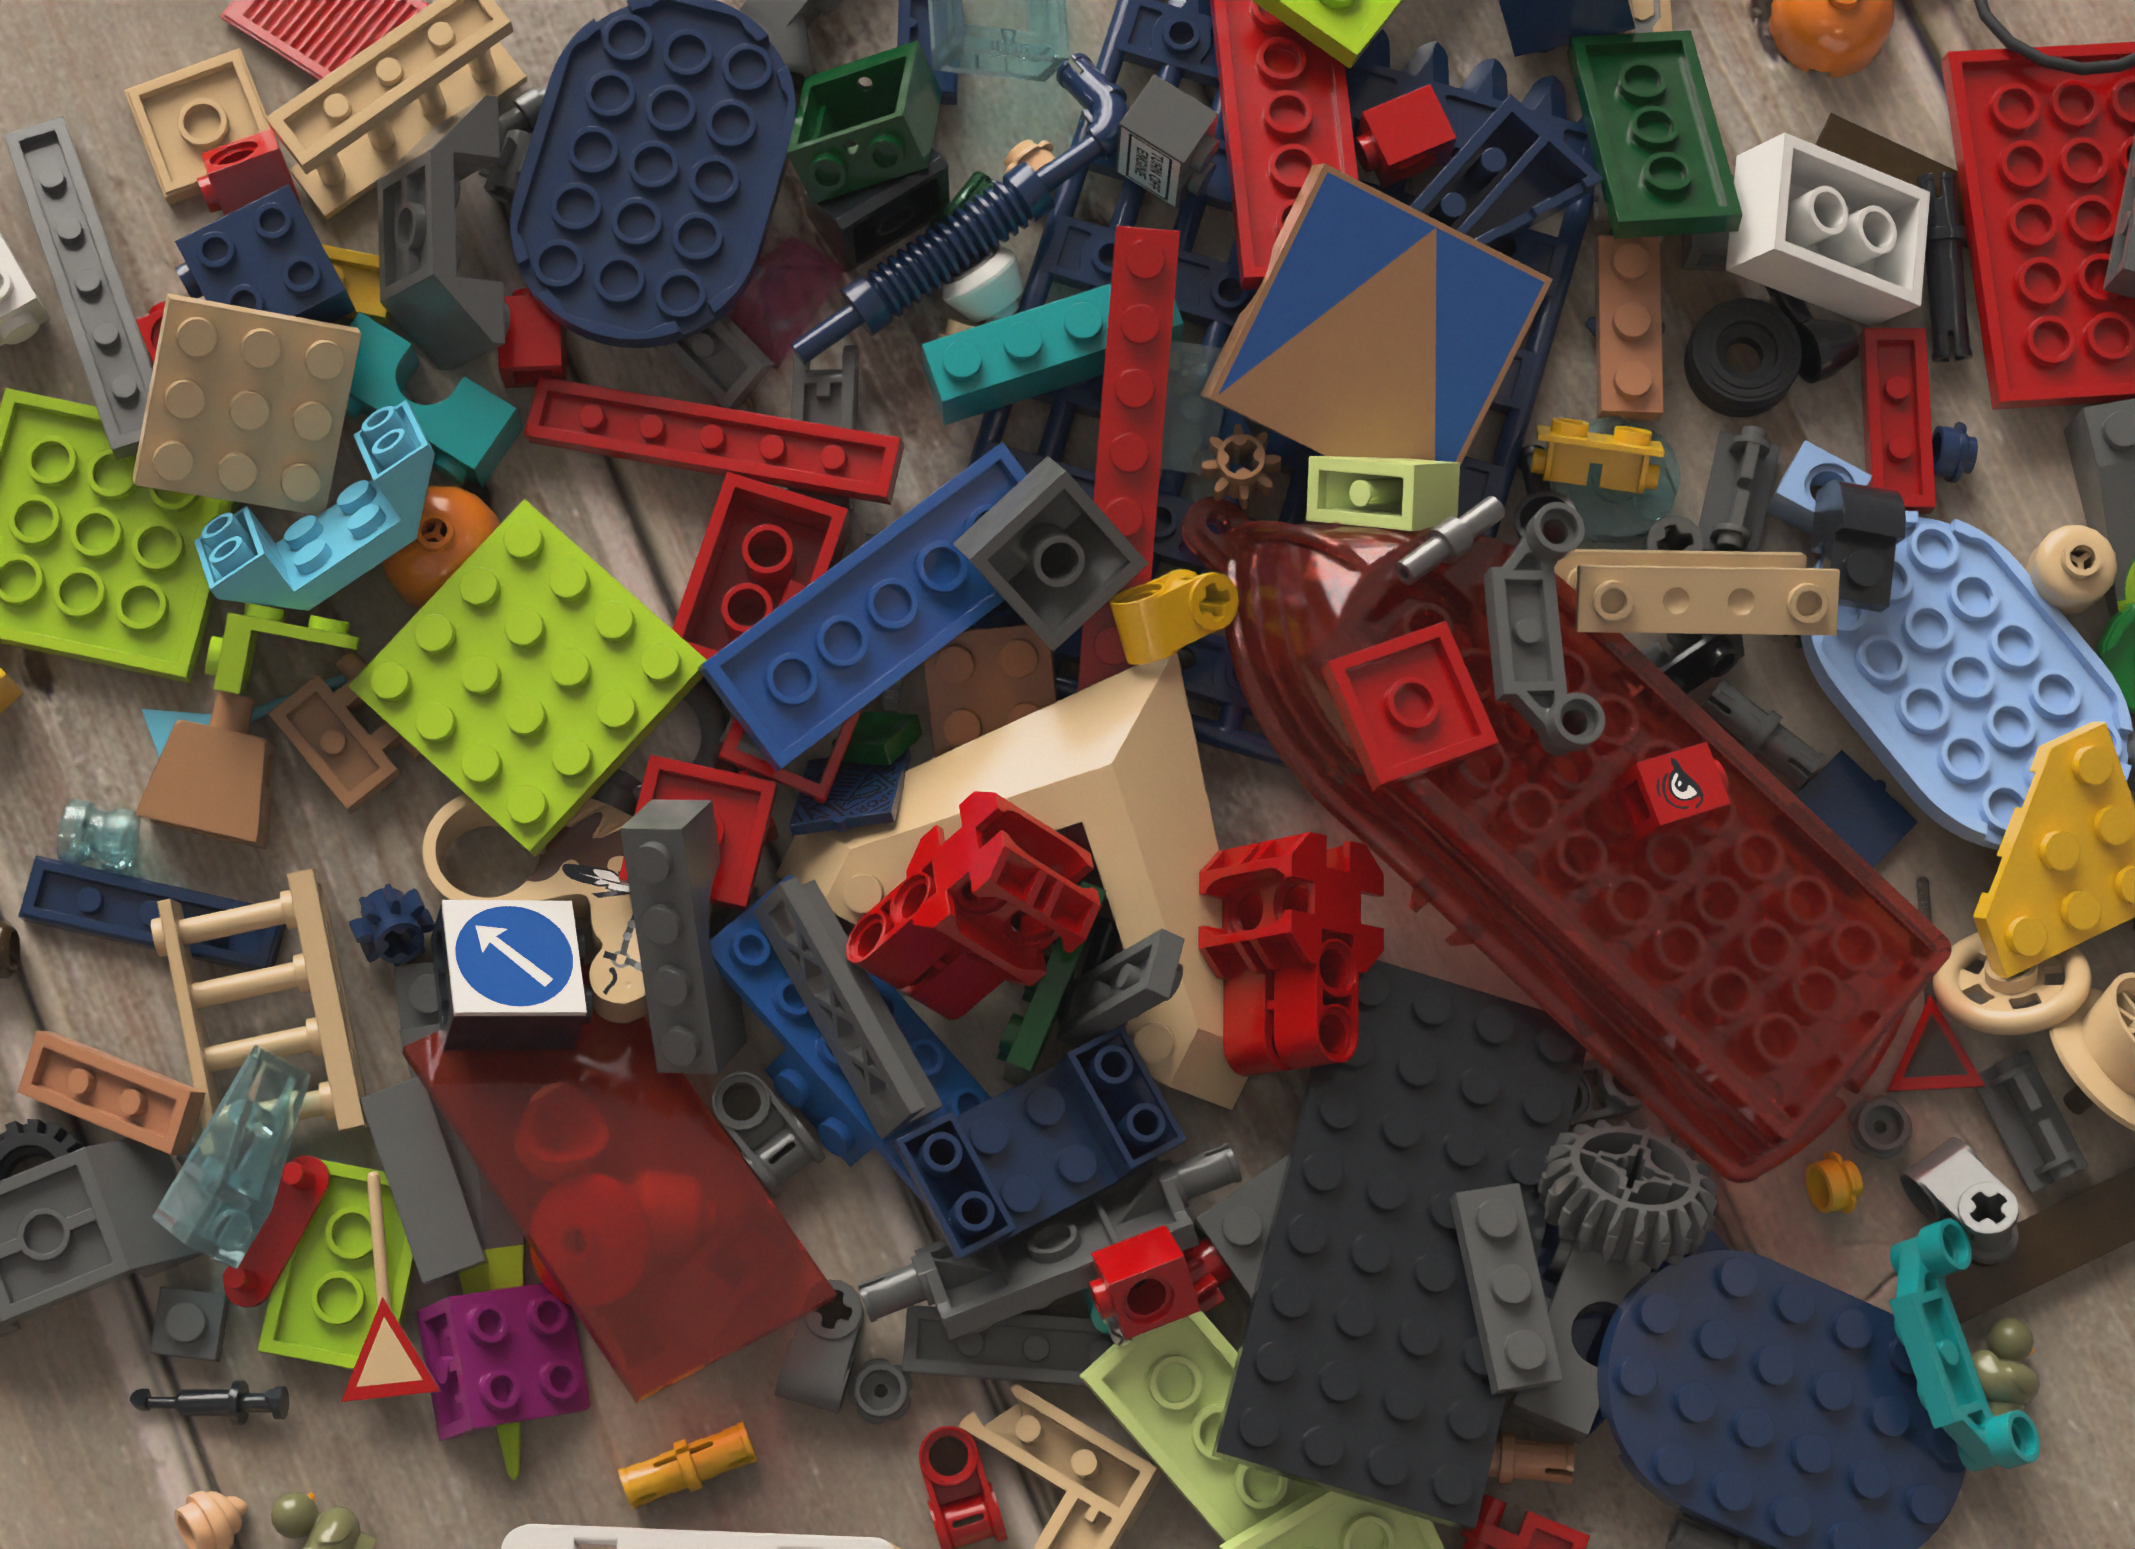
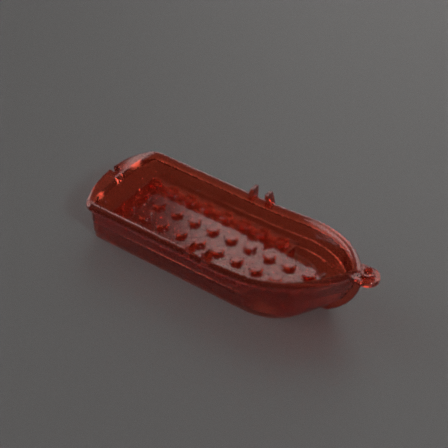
M1209 496L1193 503L1183 517L1181 526L1182 536L1188 548L1213 572L1226 575L1233 581L1238 591L1239 604L1237 613L1224 630L1234 670L1243 694L1259 726L1276 753L1312 797L1413 888L1409 907L1415 913L1430 903L1455 927L1445 939L1449 945L1453 947L1474 944L1706 1163L1729 1181L1749 1183L1778 1167L1806 1148L1842 1114L1847 1106L1843 1099L1836 1095L1842 1086L1855 1094L1862 1090L1891 1046L1910 1004L1951 955L1952 947L1949 939L1621 633L1576 632V591L1556 573L1555 580L1567 694L1578 692L1593 697L1604 711L1605 727L1600 737L1581 751L1571 752L1565 756H1554L1546 752L1540 744L1539 735L1509 702H1495L1483 575L1490 567H1502L1516 548L1515 546L1489 536L1479 535L1473 540V548L1452 564L1442 562L1412 585H1406L1397 577L1394 566L1398 561L1427 541V533L1434 527L1419 531L1344 525L1339 522H1316L1294 525L1278 521H1252L1236 505L1224 498L1216 501L1214 496ZM1206 523L1216 525L1221 534H1215L1210 531ZM1446 621L1499 743L1489 751L1373 792L1321 669L1328 661ZM1707 742L1713 759L1718 760L1726 772L1729 785L1727 795L1731 804L1706 822L1637 843L1613 781L1638 762Z

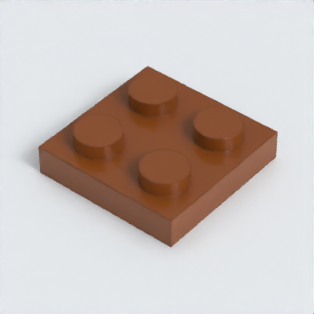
M1026 623L966 629L924 661L934 757H938L1058 701L1053 651Z

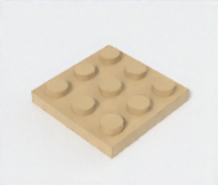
M167 293L132 477L134 485L319 515L327 508L362 334L360 330L350 326Z

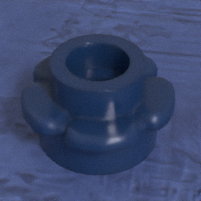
M1962 422L1955 423L1954 428L1937 426L1932 434L1934 475L1945 477L1946 482L1956 483L1963 473L1970 474L1976 463L1978 454L1977 439L1966 434L1967 427Z

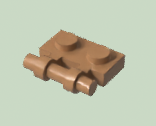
M355 650L344 655L336 664V667L348 680L337 691L333 692L317 674L268 713L272 721L350 814L354 813L401 775L396 766L386 756L395 747L402 745L416 762L425 758L376 712L375 714L384 724L371 735L365 731L350 713L359 705L365 704L348 687L368 665Z

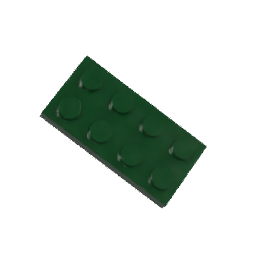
M1691 30L1571 37L1567 56L1596 169L1604 178L1600 184L1614 239L1738 232L1743 214Z

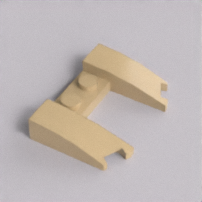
M1017 1383L1010 1387V1390L1016 1397L1018 1404L985 1425H983L974 1411L963 1418L959 1425L961 1429L1065 1493L1032 1549H1115L1125 1530L1128 1532L1131 1530L1163 1475L1157 1466ZM889 1542L895 1549H900L896 1545Z

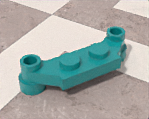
M1947 1218L1922 1227L1918 1236L1895 1243L1890 1249V1261L1895 1273L1898 1275L1896 1298L1889 1300L1895 1317L1894 1325L1897 1337L1907 1351L1917 1380L1918 1397L1923 1407L1928 1411L1933 1428L1942 1427L1957 1443L1960 1460L1969 1471L1977 1472L1997 1465L2005 1469H2011L2032 1463L2037 1460L2040 1454V1438L2036 1426L2031 1418L2021 1410H2014L1998 1416L1991 1412L1945 1284L1946 1275L1968 1268L1972 1260L1971 1244L1965 1230L1957 1221Z

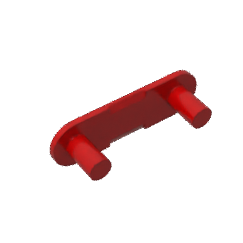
M303 1155L296 1157L282 1167L280 1177L247 1239L245 1238L232 1264L223 1273L225 1293L228 1299L235 1305L253 1308L266 1301L329 1189L330 1172L322 1160L314 1156Z

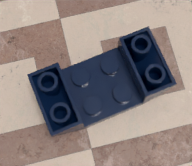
M1121 1025L1066 1053L1056 1066L958 1116L952 1111L896 1139L893 1144L956 1261L999 1246L1103 1192L1183 1144L1187 1139L1124 1025Z

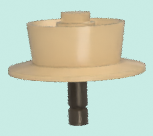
M2130 972L2123 973L2115 978L2105 992L2091 987L2083 1005L2067 1020L2049 1028V1034L2061 1063L2076 1083L2063 1097L2067 1108L2074 1114L2082 1115L2091 1106L2096 1104L2111 1118L2135 1131V973Z

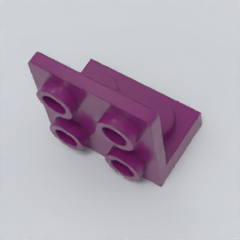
M543 1283L450 1296L416 1311L425 1365L441 1390L440 1392H431L439 1441L462 1438L493 1426L578 1413L589 1409L590 1398L572 1305L555 1297Z

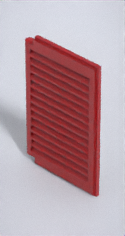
M233 0L220 17L231 26L319 81L430 4L424 0Z

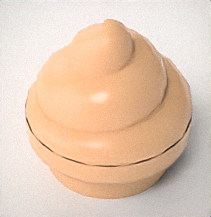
M199 1491L186 1498V1505L176 1509L174 1517L178 1531L188 1549H231L234 1543V1535L241 1529V1517L247 1512L248 1505L244 1500L236 1496L226 1497L218 1492Z

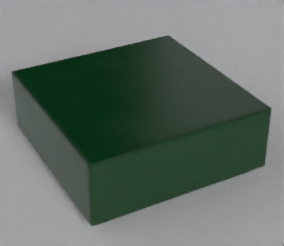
M865 711L859 717L842 763L891 765L923 735L918 714Z

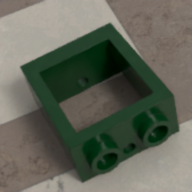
M918 40L805 77L787 154L812 204L928 168L942 90ZM867 77L872 81V84L870 86H863L860 84L859 79ZM853 140L858 145L848 148L845 142Z

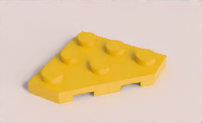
M2106 722L2088 723L2039 746L2029 770L2035 773L2023 806L2022 808L2015 807L1996 855L2002 858L1989 893L1982 892L1973 914V919L1991 969L2002 978H2009L2135 917V804Z

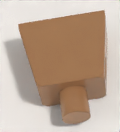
M218 691L209 725L178 719L141 797L135 815L147 823L266 850L270 830L275 746L267 739L247 734L255 700L235 693Z

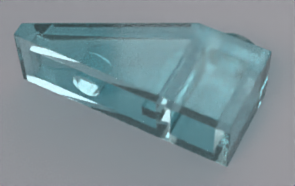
M255 1044L152 1218L184 1245L237 1269L272 1211L311 1074Z

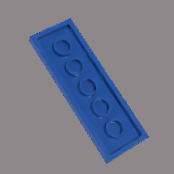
M1003 442L698 667L699 671L776 772L1004 601L953 545L960 536L1027 475Z

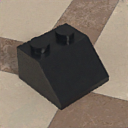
M932 148L928 168L812 204L807 192H804L807 216L847 274L950 211L949 165L943 156Z

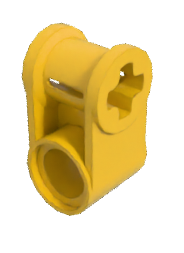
M1186 569L1172 570L1146 584L1121 591L1109 600L1127 663L1132 665L1147 664L1165 659L1179 652L1182 647L1225 628L1235 617L1239 604L1238 591L1233 581L1226 575L1215 572L1198 575Z

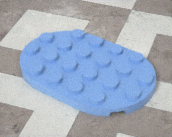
M1905 511V539L1896 545L1889 607L1882 612H1875L1838 605L1837 636L1801 635L1805 657L1818 684L1831 702L1924 813L1940 826L1964 840L1983 847L1999 850L2015 807L2022 808L2035 773L2029 770L2039 746L2088 723L2106 722L2126 781L2128 780L2132 766L2128 765L2127 752L2128 735L2133 731L2130 713L2121 689L2112 673L2061 611L2038 594L2031 582L2029 573L2008 550L1983 531L1960 520L1954 519L1949 524L1935 519L1918 517L1919 511ZM1824 554L1814 568L1823 569Z

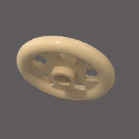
M1976 932L1955 943L1941 957L1934 971L1933 990L1941 1008L1951 1018L1968 1028L1994 1035H2024L2049 1029L2072 1016L2083 1005L2089 995L2092 974L2085 955L2077 946H2074L2009 978H2002L1992 971L1979 933ZM1977 960L1985 962L1980 974H1974L1965 970ZM2065 973L2064 985H2045V974ZM1980 991L1989 1001L1981 1005L1966 996ZM2033 1000H2036L2039 1003L2037 1005L2027 1008H2012L2025 1005L2026 1003H2029Z

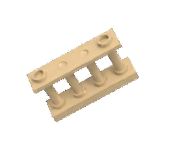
M494 0L434 1L265 117L272 131L298 163L289 169L292 176L326 220L376 187L377 181L433 127L486 95L498 96V101H500L528 81L527 76L500 43L502 39L514 31L511 21Z
M1575 549L1566 558L1558 560L1554 567L1559 615H1575L1576 632L1837 636L1840 570L1806 568L1807 555L1801 552Z
M313 868L287 873L290 890L280 892V899L184 919L182 905L172 899L157 901L160 918L151 920L152 936L158 956H168L193 1086L198 1090L206 1092L192 1137L197 1149L206 1148L208 1159L219 1160L232 1157L228 1136L322 1115L325 1116L327 1121L336 1119L339 1131L348 1132L369 1127L360 1101L361 1097L366 1096L323 878L322 874ZM286 924L288 930L298 928L303 953L293 955V962L197 982L189 944ZM298 987L301 993L311 992L315 1017L306 1019V1026L209 1046L202 1008ZM312 1051L314 1057L323 1055L328 1081L320 1082L319 1090L222 1110L215 1072Z

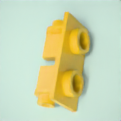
M1562 417L1552 418L1551 426L1536 425L1537 440L1547 441L1546 449L1534 448L1531 473L1542 474V481L1587 486L1590 463L1602 464L1599 488L1633 492L1642 495L1644 489H1657L1660 465L1649 464L1650 456L1664 458L1665 450L1661 442L1651 440V431L1636 427L1615 426L1614 435L1588 432V422Z

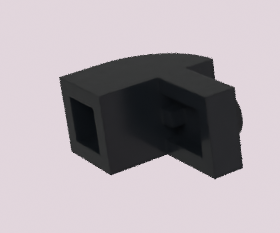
M1831 480L1817 491L1810 552L1824 554L1823 569L1840 570L1838 605L1875 612H1882L1889 607L1896 545L1905 539L1906 527L1904 501L1898 491L1839 480Z

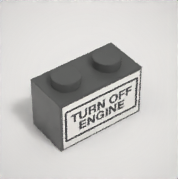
M1154 74L1119 123L1116 171L1179 209L1190 192L1196 196L1203 192L1217 168V164L1212 159L1220 145V140L1215 138L1218 113Z

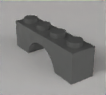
M652 799L620 828L657 1072L719 1074L747 1043L741 997L719 973L710 946L708 925L709 902L714 878L721 863L712 800Z

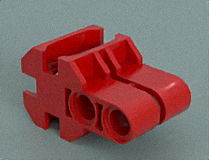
M974 791L959 804L962 827L948 840L945 841L943 828L935 825L920 839L906 870L907 878L858 921L850 933L846 944V957L848 961L895 989H900L905 995L950 1021L957 1020L965 1015L1004 981L1024 986L1035 984L1047 973L1043 950L1060 936L1063 950L1070 954L1087 939L1101 907L1098 890L1093 887L1082 888L1075 885L1094 869L1091 853L995 792Z
M1307 832L1220 850L1199 872V895L1222 899V929L1199 926L1198 950L1216 978L1224 980L1223 1047L1225 1058L1236 1074L1247 1077L1342 1063L1354 1055L1359 1037V974L1366 973L1384 951V928L1361 924V894L1373 897L1384 896V873L1366 844L1345 841L1342 846L1327 849V835Z

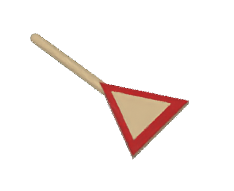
M372 1171L367 1175L378 1309L341 1402L441 1391L391 1310L381 1180L379 1173Z

